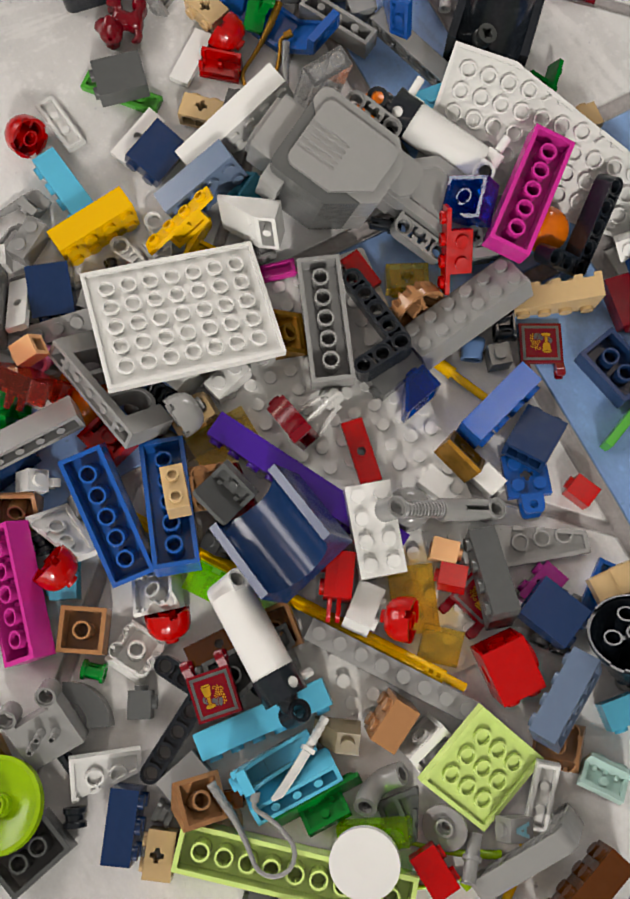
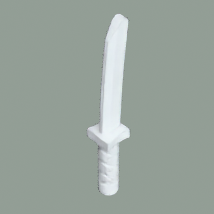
M321 715L306 744L301 745V752L271 796L272 801H277L284 797L309 756L314 755L316 752L313 748L329 721L327 717Z

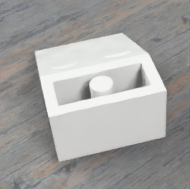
M217 195L222 225L225 230L246 241H251L258 248L280 250L285 233L281 200Z

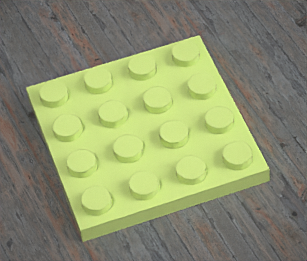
M478 703L417 778L485 832L495 820V815L500 814L534 772L536 758H544Z

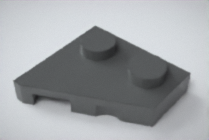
M418 785L382 799L379 802L377 809L388 835L393 839L397 848L416 842L418 839Z

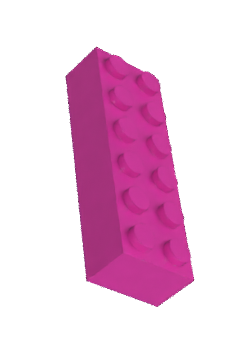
M538 123L534 126L526 137L481 246L518 264L522 263L530 255L576 142Z
M28 520L4 521L0 523V647L5 668L28 664L56 654L43 589L32 581L38 565Z

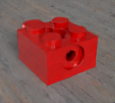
M98 416L77 435L87 446L83 451L105 442L116 467L139 446L136 445L125 449Z
M342 551L321 571L325 573V578H320L319 595H323V601L327 602L325 619L327 623H330L332 602H336L335 623L337 624L340 621L341 603L350 604L356 552Z

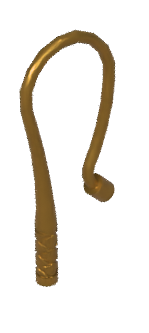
M278 0L275 2L256 48L242 69L241 82L243 86L247 84L245 81L246 70L268 38L283 6V3ZM291 29L283 32L284 35L278 41V57L275 67L277 72H279L282 59V41L294 37Z

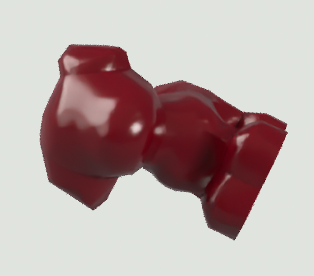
M106 0L109 14L99 18L95 22L94 29L99 33L100 38L106 43L108 48L117 50L120 47L123 31L135 34L131 40L133 44L141 43L144 19L148 12L146 0H133L132 12L123 10L121 0Z

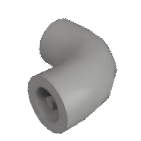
M399 761L380 768L370 775L361 785L354 801L355 811L366 817L375 815L379 802L385 794L395 788L408 784L409 775L405 765Z

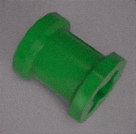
M84 659L79 678L82 680L85 678L93 679L103 684L107 676L108 664L104 663L101 665L92 663L89 659Z

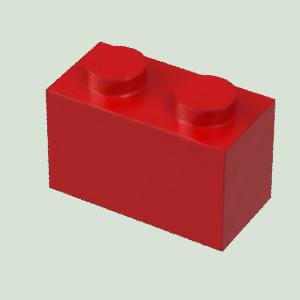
M431 840L408 855L409 861L433 899H446L461 888L458 880L461 878L453 865L448 867L444 859L447 855L440 844L435 846Z

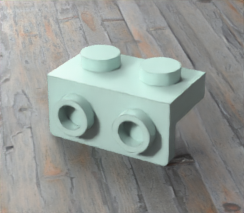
M591 752L582 759L576 784L621 805L625 800L628 781L630 780V769L624 764L615 763L607 759L601 753Z

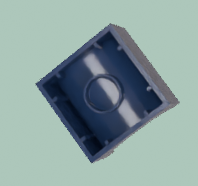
M274 464L268 469L269 473L273 476L271 487L261 501L245 514L230 520L225 526L215 522L209 529L261 600L287 604L353 540L299 474Z

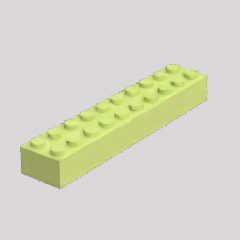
M212 823L186 833L180 829L171 868L173 873L281 899H351L343 894L332 880L329 870L330 850L295 842L297 849L295 866L285 877L273 880L265 878L256 872L236 828ZM244 830L256 863L261 870L266 873L277 874L288 868L292 859V850L287 840ZM401 867L395 887L388 895L381 899H416L420 879L417 872Z

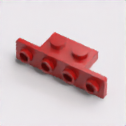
M443 204V211L439 212L442 233H439L438 241L439 246H442L441 255H438V266L441 268V276H438L437 285L444 295H449L451 274L472 273L473 229H452V208L448 204Z

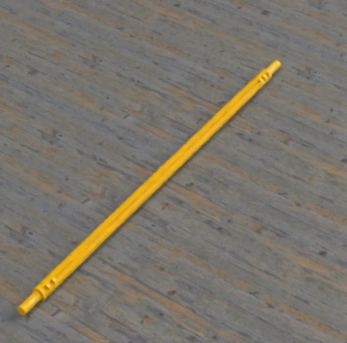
M137 513L144 531L149 533L147 517ZM199 547L201 560L227 573L237 567L233 561L215 556ZM297 594L289 601L290 606L328 624L440 683L444 682L462 692L467 687V683L449 675L447 670L370 631L365 638L342 628L341 624L344 618L340 616L339 624L335 623V613L331 612L330 623L325 622L326 609Z

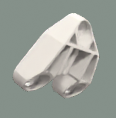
M150 211L144 216V224L150 236L154 233L156 234L164 224L161 214L156 211ZM151 218H158L160 220L159 224L153 227L148 225V222ZM116 236L110 241L112 253L124 265L146 261L125 237ZM170 240L160 248V252L157 251L154 255L148 253L147 241H143L142 245L139 246L149 260L175 255V250ZM119 242L126 244L125 249L122 251H116L114 248Z

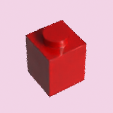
M579 473L574 478L570 476L563 484L565 490L562 492V495L584 510L590 506L602 489Z
M441 561L440 568L435 569L433 581L437 582V590L464 595L469 566Z

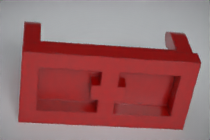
M202 46V60H199L200 77L239 84L243 69L242 54Z

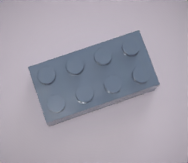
M218 139L153 195L163 210L173 218L181 206L188 204L197 191L207 186L214 197L202 209L203 212H207L218 202V194L227 195L249 175L233 154Z
M575 646L571 652L567 651L562 659L563 667L560 673L558 671L555 672L550 684H552L549 693L544 692L540 699L539 705L541 707L538 713L534 712L528 721L529 731L533 740L558 754L602 674L600 659Z

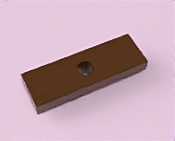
M223 628L183 648L188 660L193 661L195 669L201 666L202 663L213 659V653L216 650L225 648L229 651L234 646ZM218 639L223 640V646L221 648H218L216 646V641Z

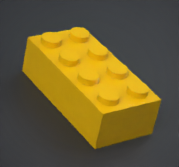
M120 186L46 232L64 260L70 262L73 267L83 263L87 257L99 253L114 237L134 231L140 222L133 204Z

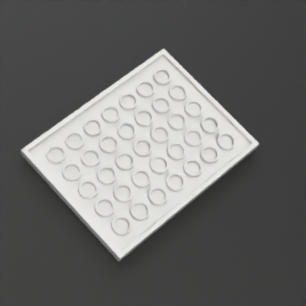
M251 241L79 274L109 394L286 355L283 338Z

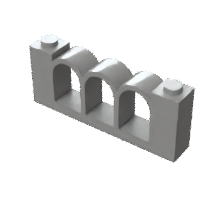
M93 330L53 340L49 350V358L125 449L167 433L174 419L161 404L156 405L155 398L149 391L138 387L109 394L101 386L106 384L103 369L99 368L88 371L83 365L89 362L101 364ZM130 404L138 407L141 411L126 416L119 406Z

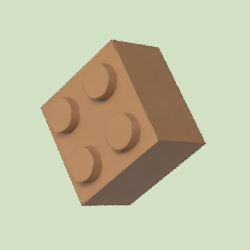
M61 605L55 652L107 655L112 609Z
M389 687L386 692L383 691L378 697V705L374 711H370L365 717L364 728L370 740L395 755L420 716V713L410 700Z

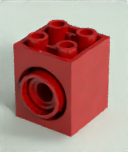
M509 627L470 646L491 695L504 708L514 707L520 703L521 699L527 696H536L541 693L542 689L547 687L538 668L539 661L533 648L524 635Z

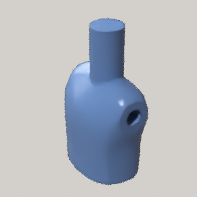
M476 336L462 346L460 360L481 363L483 361L485 339L481 336Z

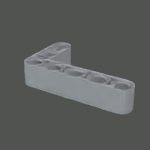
M569 803L561 805L552 813L546 831L477 872L476 886H472L480 899H495L567 857L579 845L584 826L583 821Z

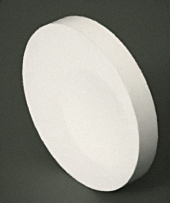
M370 825L351 827L340 834L333 844L329 856L330 874L337 888L351 899H381L393 890L400 875L401 857L393 839L377 827Z

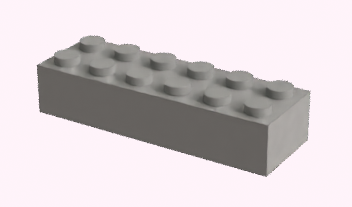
M332 254L296 258L311 388L315 390L355 385L356 375L340 255Z
M501 256L404 326L411 337L412 351L423 362L422 365L427 371H429L531 298L533 291L530 279L508 258Z

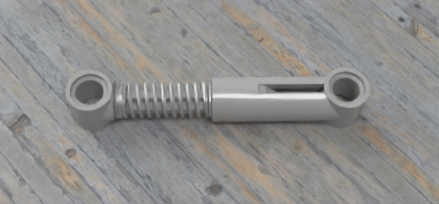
M393 495L379 500L375 505L376 517L385 523L403 518H436L438 521H481L486 523L503 518L507 512L506 504L500 497L490 499L438 498L436 500H405L400 495Z

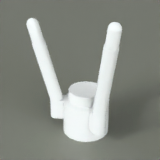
M332 387L329 391H323L319 396L299 408L301 412L322 400V405L307 418V422H311L325 408L328 410L333 408L318 433L320 437L337 411L342 408L340 403L344 400V396L335 387Z

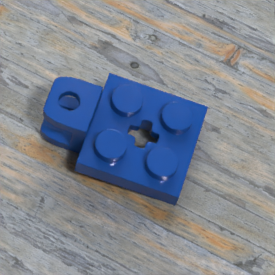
M501 456L499 460L502 476L507 480L504 484L507 500L518 499V509L523 519L539 518L545 510L544 496H549L553 493L547 464L542 473H539L508 456ZM523 471H527L531 476L529 480H525L520 474Z

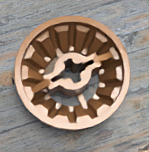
M416 281L414 286L407 285L403 293L398 292L397 300L391 301L389 309L404 327L445 296L432 282Z

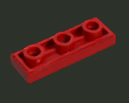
M362 417L341 423L359 483L365 484L382 481ZM364 450L365 454L359 455L357 451Z

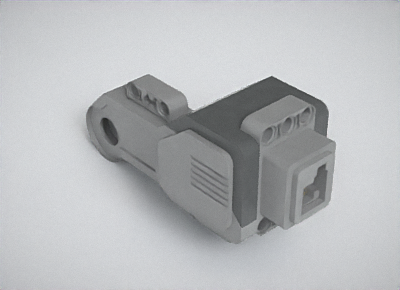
M325 86L318 91L307 108L287 93L282 99L277 97L250 134L245 148L247 152L246 161L263 172L259 178L255 193L264 199L281 200L282 210L306 228L359 229L373 210L378 208L383 213H389L396 218L390 227L391 236L431 265L438 264V258L433 255L432 249L438 250L441 255L442 246H439L438 237L439 233H442L439 212L443 211V204H448L452 208V229L468 228L476 225L483 230L485 237L503 194L492 196L439 155L412 158L401 148L400 138L398 137L402 131L400 120L359 90H353L344 97L334 88ZM351 101L357 102L358 105H359V107L356 106V105H355L354 103H352ZM386 127L392 128L394 133H392ZM397 224L404 225L406 232H401ZM473 232V241H474L475 239H477V238L475 237V232ZM481 242L473 247L472 266L486 264L492 260L496 261L502 255L481 246Z

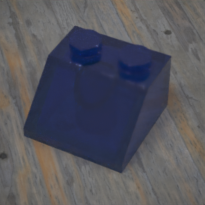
M489 175L449 176L443 204H448L452 208V222L467 227L476 225L480 228H490L500 185Z
M421 365L418 369L414 367L406 374L407 378L404 380L405 384L402 390L401 421L403 423L434 398L440 388L441 383L424 365Z

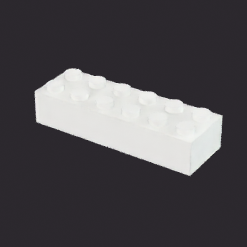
M269 62L178 147L175 152L187 166L220 139L232 154H235L245 147L250 134L277 97L282 99L287 93L294 99L295 95L287 82Z

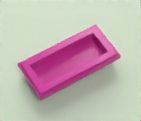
M294 258L259 266L264 283L297 275Z

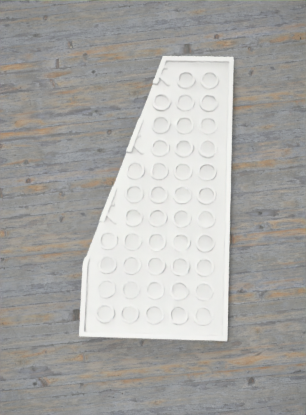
M456 41L433 109L493 149L496 148L504 135L511 138V141L502 153L505 156L498 168L495 169L494 177L487 182H483L474 176L471 180L492 196L503 193L526 137L538 123L576 142L550 206L561 210L568 222L576 224L595 178L601 173L620 177L623 180V188L603 234L613 237L630 231V151L579 112L552 88L548 87L524 68L518 61ZM418 151L416 158L426 157ZM489 165L481 166L479 169L480 175L488 176L491 173V167Z

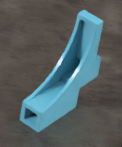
M308 729L300 731L260 753L256 758L230 772L231 778L228 780L233 791H238L240 796L244 794L245 797H248L265 783L290 768L302 750L300 748L301 745L306 744L310 737ZM315 745L313 749L317 752L318 748Z

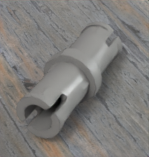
M468 832L466 852L462 856L464 866L461 883L470 886H476L478 867L482 861L480 850L483 835L476 832Z

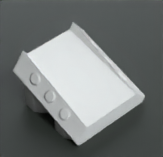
M153 573V575H144L132 580L133 616L136 618L186 606L184 603L182 575L156 577L155 573Z
M131 619L122 630V634L117 641L109 647V652L104 661L109 667L132 680L135 684L142 685L154 667L155 660L162 655L168 644H166V641H159L153 638L147 628Z

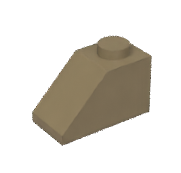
M315 716L314 728L321 716ZM327 717L329 721L318 739V743L335 754L358 756L361 739V721Z

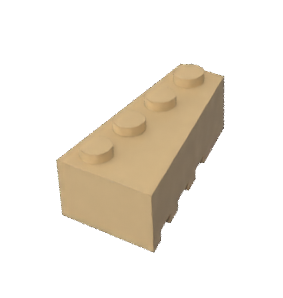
M602 270L595 271L594 276L583 278V274L574 275V278L566 281L554 278L541 285L540 281L531 282L533 296L515 308L514 314L518 319H525L532 315L547 317L554 313H559V315H568L580 311L582 314L590 313L606 295Z

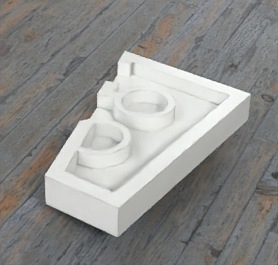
M68 503L25 517V520H28L29 526L54 546L64 545L71 550L78 562L97 555L90 536L78 518H76Z
M140 745L68 756L71 803L75 804L84 796L94 795L100 792V789L112 783L117 784L140 773L142 768Z

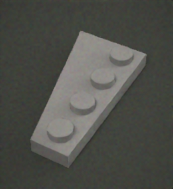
M493 524L508 568L591 553L586 530Z

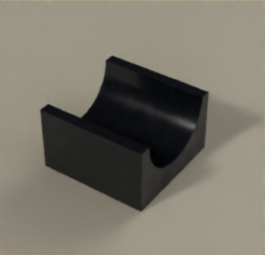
M458 0L447 35L443 58L449 62L456 41L473 46L471 41L472 34L482 24L489 23L496 29L497 37L485 51L518 61L525 67L545 0Z

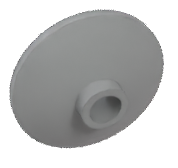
M437 804L430 807L423 815L422 830L428 842L432 840L435 846L440 844L444 852L457 851L465 844L468 836L467 824L463 816L456 809L448 805Z

